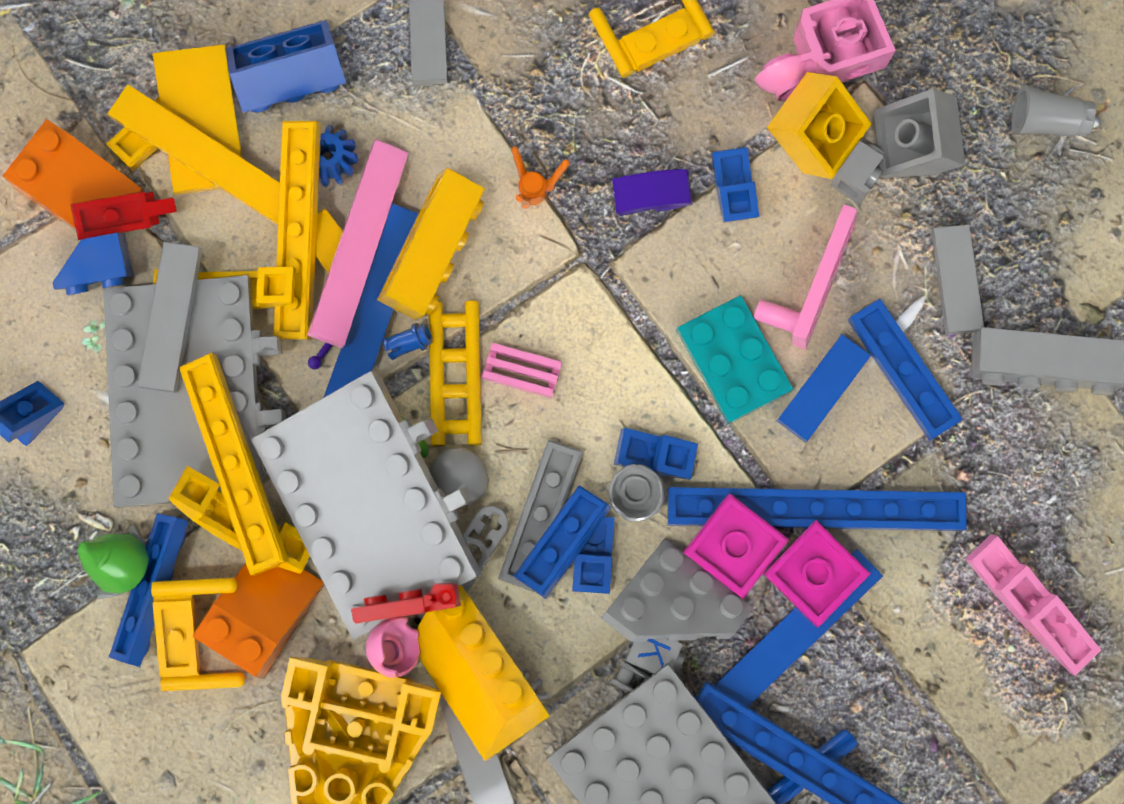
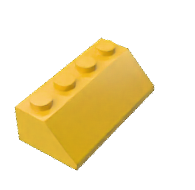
M460 585L458 589L461 606L426 612L416 631L419 632L418 641L420 647L419 659L438 689L442 691L443 697L480 755L487 761L550 717V715L463 586Z

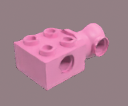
M829 0L803 9L793 37L797 55L787 53L770 60L764 65V70L756 76L755 83L762 90L774 94L778 101H785L807 72L837 76L841 82H845L885 69L896 50L875 1Z

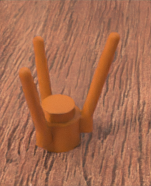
M516 146L512 147L511 152L518 171V177L520 178L518 185L519 194L516 195V200L521 203L522 208L527 209L530 205H537L544 201L547 191L555 189L556 182L570 165L568 159L563 160L549 180H546L538 172H527L519 149Z

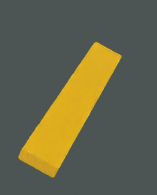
M127 84L107 114L110 118L278 226L280 182Z
M282 121L276 267L293 266L296 270L294 304L274 307L273 336H278V339L312 340V337L307 336L313 319L321 136V123L317 121Z
M209 353L180 366L179 369L250 575H258L288 562V557L217 354Z

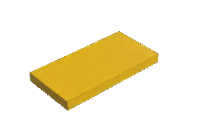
M225 45L152 53L160 105L242 158ZM168 155L174 195L220 189Z

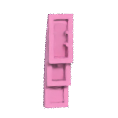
M989 535L965 558L967 563L1016 619L1072 675L1076 676L1101 651L1057 595L1049 593L1027 565L1019 563L998 536Z

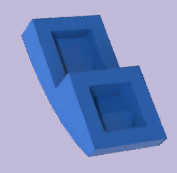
M748 147L712 152L711 159L723 223L759 218L755 181L752 182Z
M623 428L620 430L613 465L625 467L632 464H642L651 468L658 475L690 480L698 443L667 435L655 436Z
M614 516L604 517L574 559L572 591L610 594Z

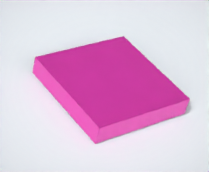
M728 493L687 545L683 553L744 599L789 539Z
M815 520L771 564L763 575L815 627H819L870 573Z

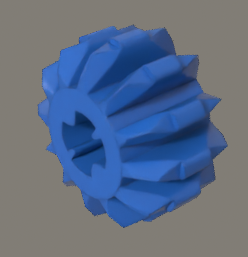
M329 124L325 128V133H321L319 179H321L322 185L326 188L330 184V179L335 178L338 185H341L343 183L341 174L353 176L354 170L351 165L358 163L359 160L358 155L353 152L356 149L355 141L352 139L347 140V132L343 129L334 133L333 126ZM329 152L333 157L326 160L323 154Z

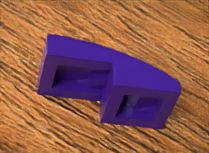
M687 169L646 172L612 179L616 213L620 216L652 209L663 212L693 205Z

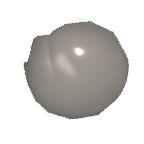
M462 447L446 449L434 459L429 470L434 481L444 491L445 496L467 486L474 500L465 505L474 504L485 494L489 483L487 468L483 461L475 453Z
M642 464L625 466L614 474L609 485L611 506L627 521H646L658 513L664 502L665 488L663 481L656 472Z

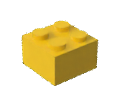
M807 72L767 126V129L802 173L833 179L869 129L871 122L837 76Z

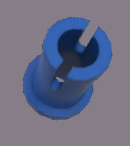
M417 322L413 323L410 329L383 339L385 350L389 351L391 349L392 351L388 353L389 358L392 360L419 348L424 351L428 349L429 344L433 343L428 326L425 323L419 325Z

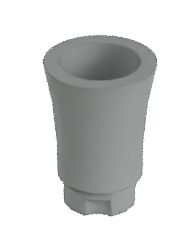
M1025 84L1018 91L1014 102L1012 130L1014 134H1050L1068 137L1077 135L1085 137L1093 130L1096 105L1094 102L1082 101L1081 98L1059 95Z

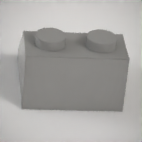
M932 88L873 110L877 147L885 154L880 163V169L883 171L881 174L882 178L936 175L965 165L957 97Z

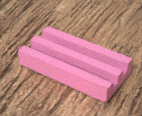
M492 343L485 370L482 374V380L552 399L562 362ZM501 355L552 369V373L496 359V357ZM493 367L547 381L549 384L548 387L493 373Z

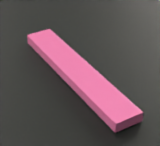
M377 139L372 143L307 336L339 348H343L408 152Z

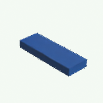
M841 334L776 422L806 443L871 355Z
M579 485L514 574V577L546 599L611 509L609 504Z

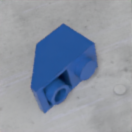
M112 233L81 239L52 282L54 290L65 289L67 295L89 292L88 285L102 282L103 289L125 285L124 278L134 276L125 233Z

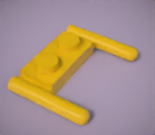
M681 0L686 9L682 8L623 36L619 41L600 8H593L589 12V17L621 77L625 78L634 71L643 70L715 34L698 0Z
M234 578L152 582L151 591L154 598L153 613L159 676H161V691L242 687L245 684V675L242 672L200 674L198 640L192 637L197 629L193 595L233 593L237 589V581Z

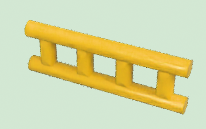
M466 301L465 313H443V303L437 302L429 315V330L433 339V343L429 344L430 418L433 419L439 431L431 435V446H445V435L467 434L468 445L479 446L482 445L479 302ZM465 327V348L444 349L443 328ZM466 362V384H444V363ZM467 398V420H445V399Z

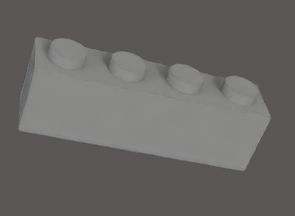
M981 327L972 337L971 378L982 379V383L986 385H1003L1004 381L1018 382V387L1026 389L1040 388L1042 384L1055 386V390L1060 392H1075L1078 388L1091 389V393L1094 395H1113L1114 391L1124 386V340Z

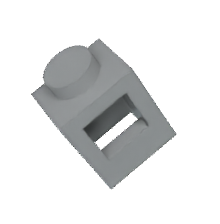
M859 141L836 173L830 186L860 205L883 172L878 166L885 157V154L877 146L872 144L866 145Z

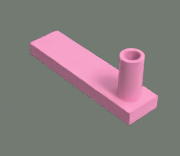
M843 204L801 313L762 299L758 303L754 319L791 332L793 346L807 349L857 222V208Z

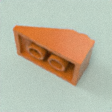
M47 119L2 175L15 190L74 230L76 229L70 204L144 191L79 140Z
M245 564L234 577L237 581L236 591L233 593H222L192 637L254 677L264 679L324 586L322 580L304 569L301 573H296L280 567H274L258 575H250L247 564Z

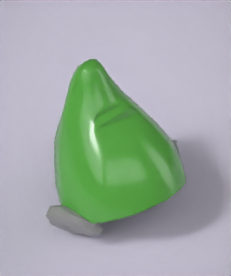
M134 525L129 527V532L126 534L99 535L90 541L81 542L77 549L83 570L101 589L97 594L98 600L120 596L135 588L145 575L148 566V553L145 548V542Z

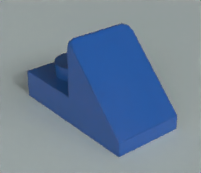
M36 381L0 401V436L8 443L17 438L22 444L27 446L63 409L65 403L42 383Z

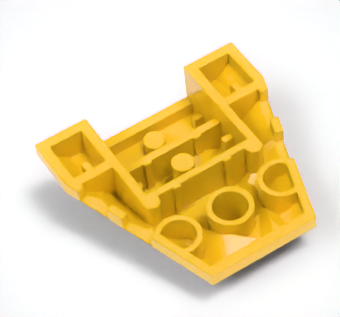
M290 657L281 699L282 708H285L287 731L285 732L286 745H289L291 767L288 769L291 804H388L433 730L442 691L428 685L415 683L409 677L389 678L377 670L336 660H327L325 662L312 658Z

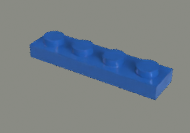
M878 299L848 319L849 324L929 441L963 420L881 299Z
M157 513L145 547L148 553V566L141 581L130 592L109 658L137 667L141 666L143 657H145L149 650V639L155 624L153 613L154 598L151 591L152 582L172 580L174 564L179 549L185 542V531L189 521Z

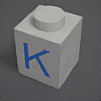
M650 638L646 642H633L624 662L651 675L669 663L678 675L686 655L679 653L683 644L677 641H667V638Z

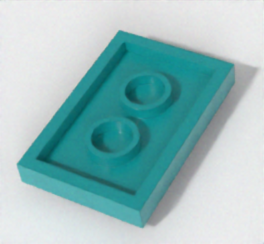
M741 295L677 327L676 331L728 425L793 391L792 385Z

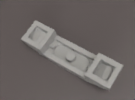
M441 693L440 703L473 804H514L498 753L487 761L482 758Z

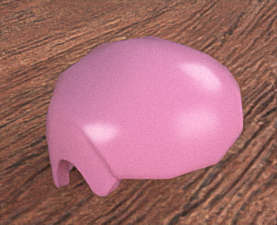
M406 617L389 618L381 621L370 631L366 640V656L369 662L379 673L389 678L408 674L417 665L419 659V632L407 625L408 618Z

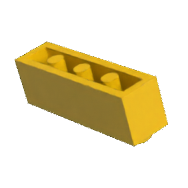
M448 167L437 175L377 298L379 302L413 320L423 317L425 313L427 315L431 314L439 299L435 292L440 282L445 283L454 268V264L450 262L455 250L459 252L468 239L469 232L465 231L470 219L475 220L484 205V201L480 200L485 188Z

